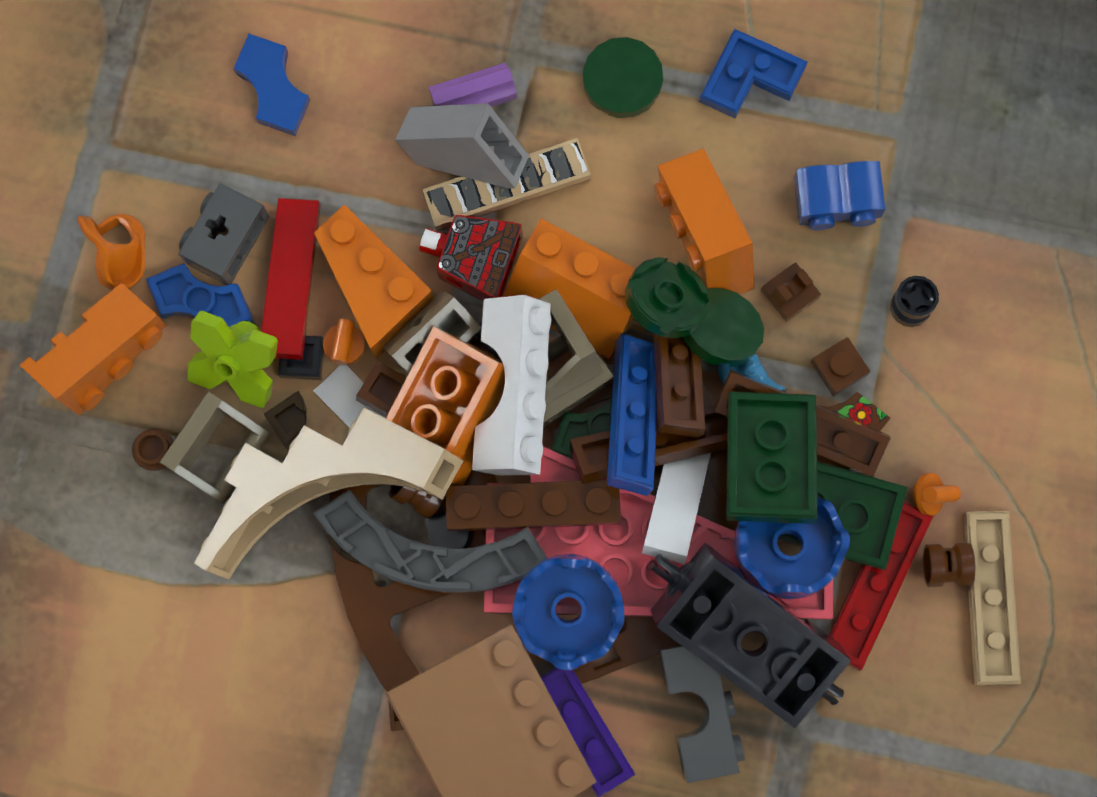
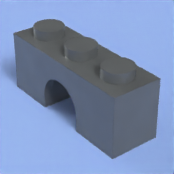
M682 645L658 649L666 692L668 694L680 692L696 693L702 699L705 706V718L700 727L693 732L675 736L684 780L687 783L740 773L738 762L745 760L740 735H732L729 718L736 717L735 706L731 691L723 692L720 673Z

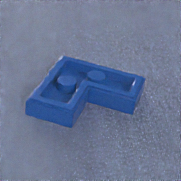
M734 28L700 96L699 102L736 119L752 85L790 101L808 62Z

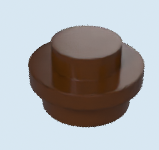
M145 430L136 437L133 443V458L145 470H162L166 466L161 464L160 461L174 441L163 430Z

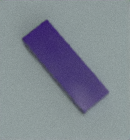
M555 667L540 676L596 780V783L592 785L596 795L600 797L636 775L573 669L562 670Z

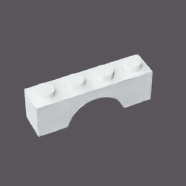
M527 295L484 299L481 342L491 346L500 356L505 371V385L502 398L493 414L484 422L475 426L472 470L499 476L540 474L541 458L543 455V421L546 410V373L549 364L550 303Z

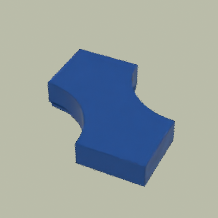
M249 33L234 66V71L239 77L249 82L257 92L258 111L256 120L259 124L296 136L310 98L307 94L295 88L287 78L286 62L288 50L286 46Z
M185 263L146 278L157 309L163 319L173 316L195 318L199 311H205L223 318L228 327L241 321L255 324L238 283L225 286H213L203 283L191 274Z

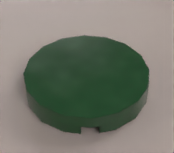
M629 37L611 38L597 45L588 55L583 69L584 92L594 107L609 113V116L616 118L635 117L649 110L659 96L663 85L662 63L655 51L642 41Z
M657 257L646 260L633 271L625 288L626 304L632 316L646 330L661 337L680 338L690 335L701 325L708 313L707 303L709 302V294L701 277L689 266L678 262L677 265L667 262L669 258Z
M723 288L707 289L709 302L707 303L708 313L706 318L690 335L683 336L684 341L695 355L709 364L718 366L719 363L730 364L728 367H738L750 361L763 343L764 326L760 314L751 302L736 292Z

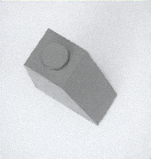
M488 103L410 107L395 139L416 165L505 188L516 187L529 157L527 151Z

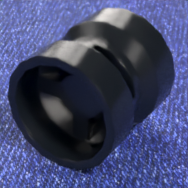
M915 275L906 278L901 282L890 302L893 318L898 323L907 327L923 324L939 302L937 286L924 276Z

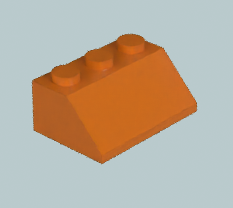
M541 218L520 253L503 297L527 295L540 299L557 289L596 353L610 361L615 352V341L621 333H626L634 319L626 304L625 288L635 268ZM554 325L550 327V329L558 332Z
M433 326L386 417L389 421L446 449L463 460L452 481L454 484L464 486L472 470L475 426L481 424L493 414L502 398L505 385L503 363L491 354Z

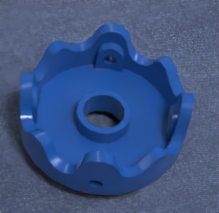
M817 498L816 524L739 521L734 539L736 559L747 579L763 592L783 599L805 598L827 586L837 575L850 543L849 533L844 529L835 507L828 500ZM783 534L795 536L800 543V552L794 556L782 553L777 545L778 537Z
M561 554L542 560L533 566L522 578L516 591L512 616L518 635L524 647L531 654L547 660L558 669L572 670L607 654L623 627L624 604L618 583L611 573L599 562L586 556ZM566 597L576 599L582 608L580 615L573 620H564L559 617L556 612V605L561 599Z

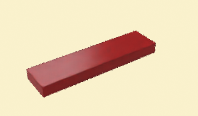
M278 198L261 332L275 336L278 339L275 358L303 360L317 242L314 232L319 226L321 209L319 200Z
M906 502L903 503L886 570L883 571L861 564L828 634L841 644L851 659L848 666L858 671H862L934 517L922 514L918 508Z

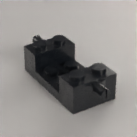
M704 543L687 564L681 566L680 569L661 554L655 557L656 562L652 560L649 570L655 572L668 582L665 593L650 610L656 627L793 728L800 724L821 697L829 701L831 705H836L839 702L836 696L842 699L844 690L833 682L851 662V659L841 644L807 618L804 622L748 581L743 576L739 567L707 543ZM751 631L762 632L765 639L760 648L748 651L741 647V641L745 634Z

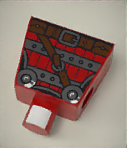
M456 215L448 234L426 228L421 239L419 251L439 257L436 269L439 279L484 302V299L503 296L523 238L522 224Z

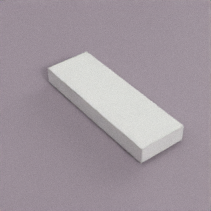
M711 453L663 465L642 554L654 557L661 554L669 561L685 564Z

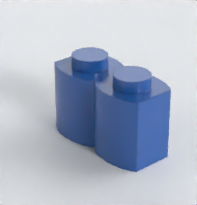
M860 161L841 165H817L796 169L794 184L799 225H809L810 230L819 231L833 228L835 226L834 222L851 221V226L863 227L876 223V218L882 217L885 211L880 161Z

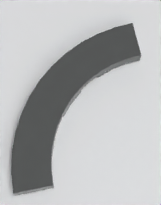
M351 490L343 493L313 513L326 532L340 547L359 562L389 579L423 590L443 593H471L492 590L521 581L533 566L547 559V556L528 527L500 541L466 549H448L407 539L376 520L362 506Z

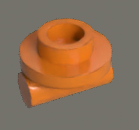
M338 319V324L328 330L323 340L325 354L333 363L338 365L355 363L361 358L365 350L364 336L354 326L355 322L351 320Z
M935 473L922 474L913 488L914 503L919 511L925 515L933 516L938 514L943 503L956 502L961 496L958 486H943L941 478Z

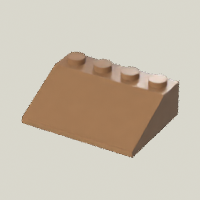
M512 624L490 633L385 693L440 797H574L596 783L591 770Z

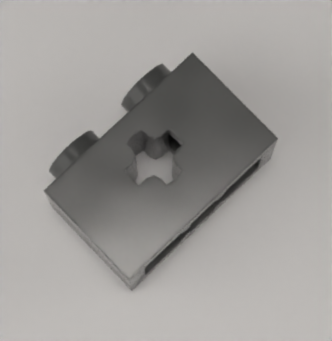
M219 183L215 192H209L204 198L200 207L201 215L193 228L189 227L184 232L179 243L181 250L178 254L188 266L225 285H230L270 216L263 204ZM226 229L228 230L226 236L219 234L215 238L214 234L216 233V231L223 233L224 231H226Z

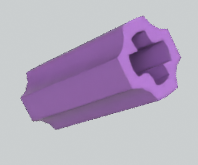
M506 62L429 87L434 106L488 103L492 107L517 99L514 81Z

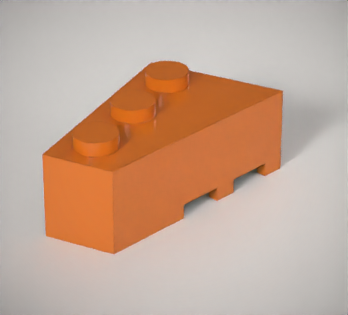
M704 148L657 165L659 183L654 184L658 201L662 207H668L671 214L669 218L676 237L678 239L681 238L692 270L701 277L706 288H723L738 294L755 289L753 243Z
M343 205L314 234L375 359H377L385 352L382 347L427 306L434 297L432 290L346 205Z
M120 283L84 312L81 316L85 322L69 336H65L62 332L51 339V343L55 347L37 362L28 357L20 364L56 400L79 416L84 410L90 411L99 404L104 396L103 391L113 380L118 381L129 373L133 367L132 361L143 349L149 350L155 346L163 335L162 330L167 326L155 312L123 283Z

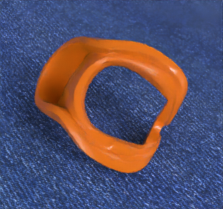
M127 214L113 215L99 225L96 224L92 217L79 215L77 222L81 231L97 247L95 271L100 284L110 290H113L120 283H123L128 289L135 286L141 280L145 270V230L142 224L135 217ZM122 224L129 232L131 241L127 244H113L102 236L112 228Z

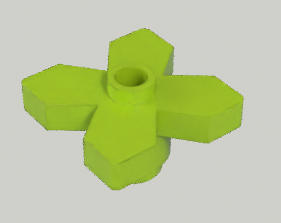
M199 311L191 322L190 339L202 351L195 353L189 361L187 380L190 383L207 389H212L227 380L241 401L264 408L271 397L273 380L262 368L269 367L275 359L278 339L275 336L261 332V329L251 322L241 321L228 327L223 318L205 311Z

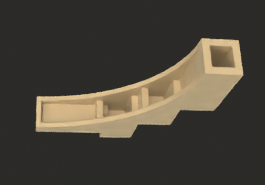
M363 408L359 417L351 424L348 437L343 446L305 425L299 435L292 441L289 453L283 463L245 443L240 453L233 459L231 469L224 479L235 486L236 489L231 498L224 504L222 514L212 532L202 543L200 553L194 564L205 571L229 580L244 556L273 525L303 504L343 488L373 484L396 485L423 491L442 500L463 460L446 449L366 408Z

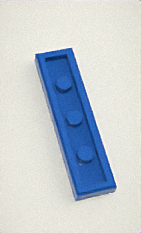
M621 333L615 341L607 485L648 496L654 489L657 423L654 343Z

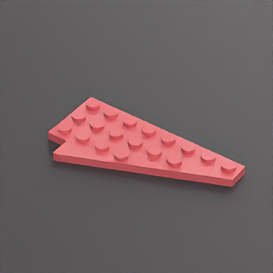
M543 447L540 474L530 475V483L581 481L574 460ZM487 483V485H488V484H512V483ZM619 489L621 524L529 528L547 558L561 554H576L599 562L606 568L618 583L623 598L624 616L653 617L650 610L665 593L668 585L667 581L649 570L652 560L656 562L655 557L642 554L656 496L651 494L645 496ZM696 515L685 564L693 558L704 543H707L740 569L735 555V531ZM525 528L486 530V544L510 537ZM670 561L672 564H674V565H675L676 567H678L679 569L681 568V566L685 565V564H681V563H677V562ZM833 580L817 593L805 598L783 599L767 594L799 619H833ZM521 581L512 585L484 591V613L512 614L516 591ZM571 597L561 599L556 605L558 615H580L582 610L580 603Z

